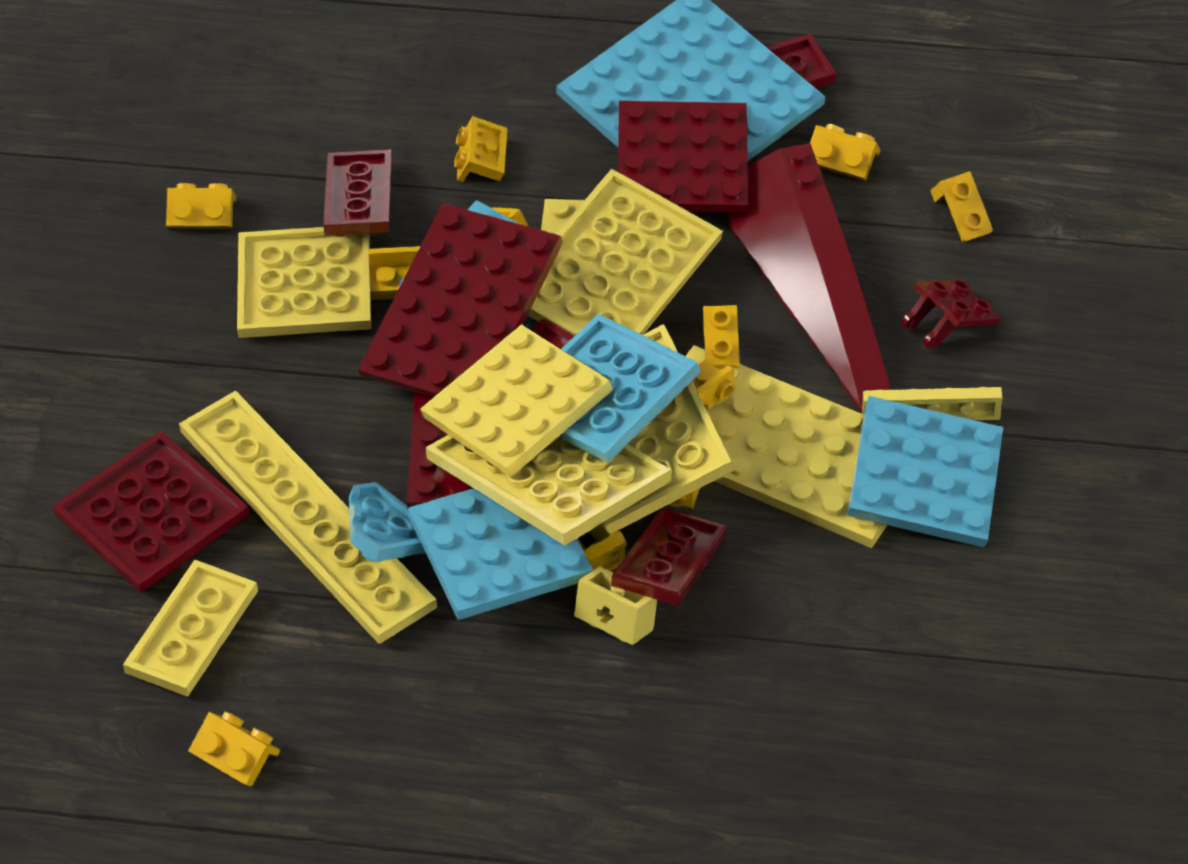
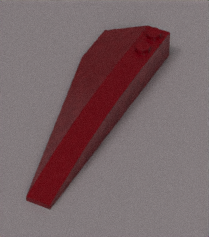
M811 143L778 149L748 165V213L725 212L731 232L737 240H741L744 245V251L750 259H754L759 265L762 276L774 286L775 294L798 326L805 329L808 334V340L815 349L818 348L823 354L826 365L831 371H835L840 378L841 386L862 413L863 391L891 390L854 265Z

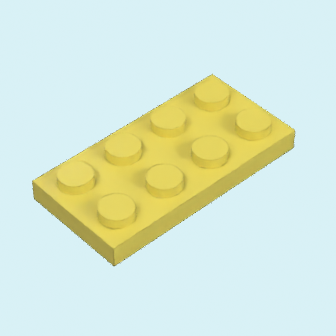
M194 560L124 662L125 673L188 697L258 592L257 582Z

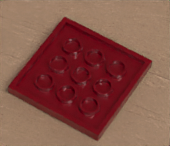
M619 101L618 172L688 212L748 213L747 103Z
M162 431L52 506L54 515L140 593L250 515L248 506Z

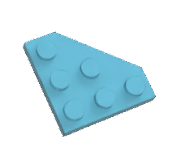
M377 482L353 485L349 495L351 544L362 551V555L366 559L373 562H381L426 553L410 521L407 505Z

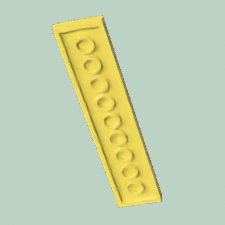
M236 390L179 423L180 431L378 644H381L437 608L436 598L397 558L373 562L366 559L362 555V551L351 544L349 508Z

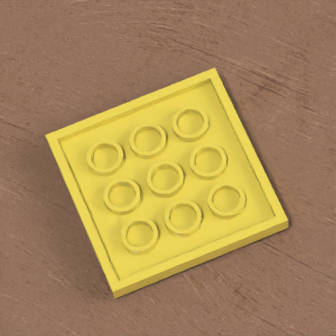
M323 227L240 232L238 236V337L247 338L372 329L370 264L368 257L370 234H349L342 237L335 235L324 236Z
M520 325L420 410L426 420L512 477L613 391L610 380L528 328Z

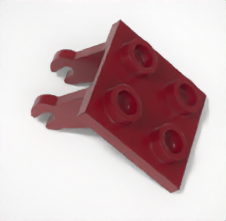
M960 279L932 280L915 283L913 288L922 296L913 309L904 316L901 324L905 329H908L909 326L914 329L937 305L945 313L933 331L927 334L923 340V345L927 349L931 346L935 349L955 327L999 324L1002 318L992 310V306L987 301L978 298L970 290L971 288L966 282Z

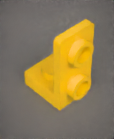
M970 171L942 180L930 190L934 202L946 199L963 242L982 237L993 231Z
M737 305L703 306L705 360L717 369H722L727 365L738 368L740 361Z
M602 523L588 531L597 542L591 544L583 552L593 570L600 566L613 571L618 568L625 558V547L627 544L619 530L609 534Z

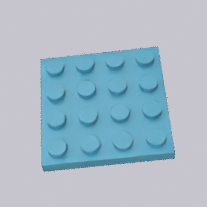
M597 314L561 350L610 380L613 391L563 432L559 438L609 463L701 372L698 362Z
M868 396L847 516L985 548L989 537L1003 427Z
M474 488L408 508L410 521L458 620L577 584L581 578L593 571L577 539L564 546Z

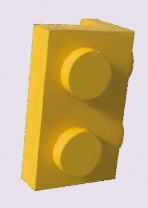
M827 124L826 128L816 125L810 143L819 168L866 181L874 156H879L881 151L877 142L874 141L875 138L860 132L856 136L846 134L843 128L832 124Z
M190 183L177 184V188H167L166 226L168 229H232L233 202H236V194L232 188H228V185L221 183L209 184V188H196V185Z
M227 711L224 712L223 716L209 712L188 751L241 783L252 787L269 754L278 756L281 749L270 744L273 737L256 728H253L252 732L242 727L244 720Z

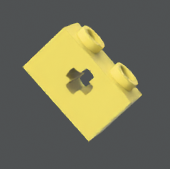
M599 566L579 580L574 616L587 622L592 627L599 628L617 637L619 640L633 645L653 631L657 600L611 586L613 572Z

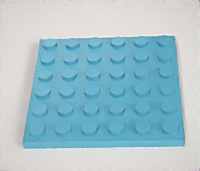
M710 0L674 1L557 85V95L617 147L619 101L747 103L748 161L823 106L825 102V96Z

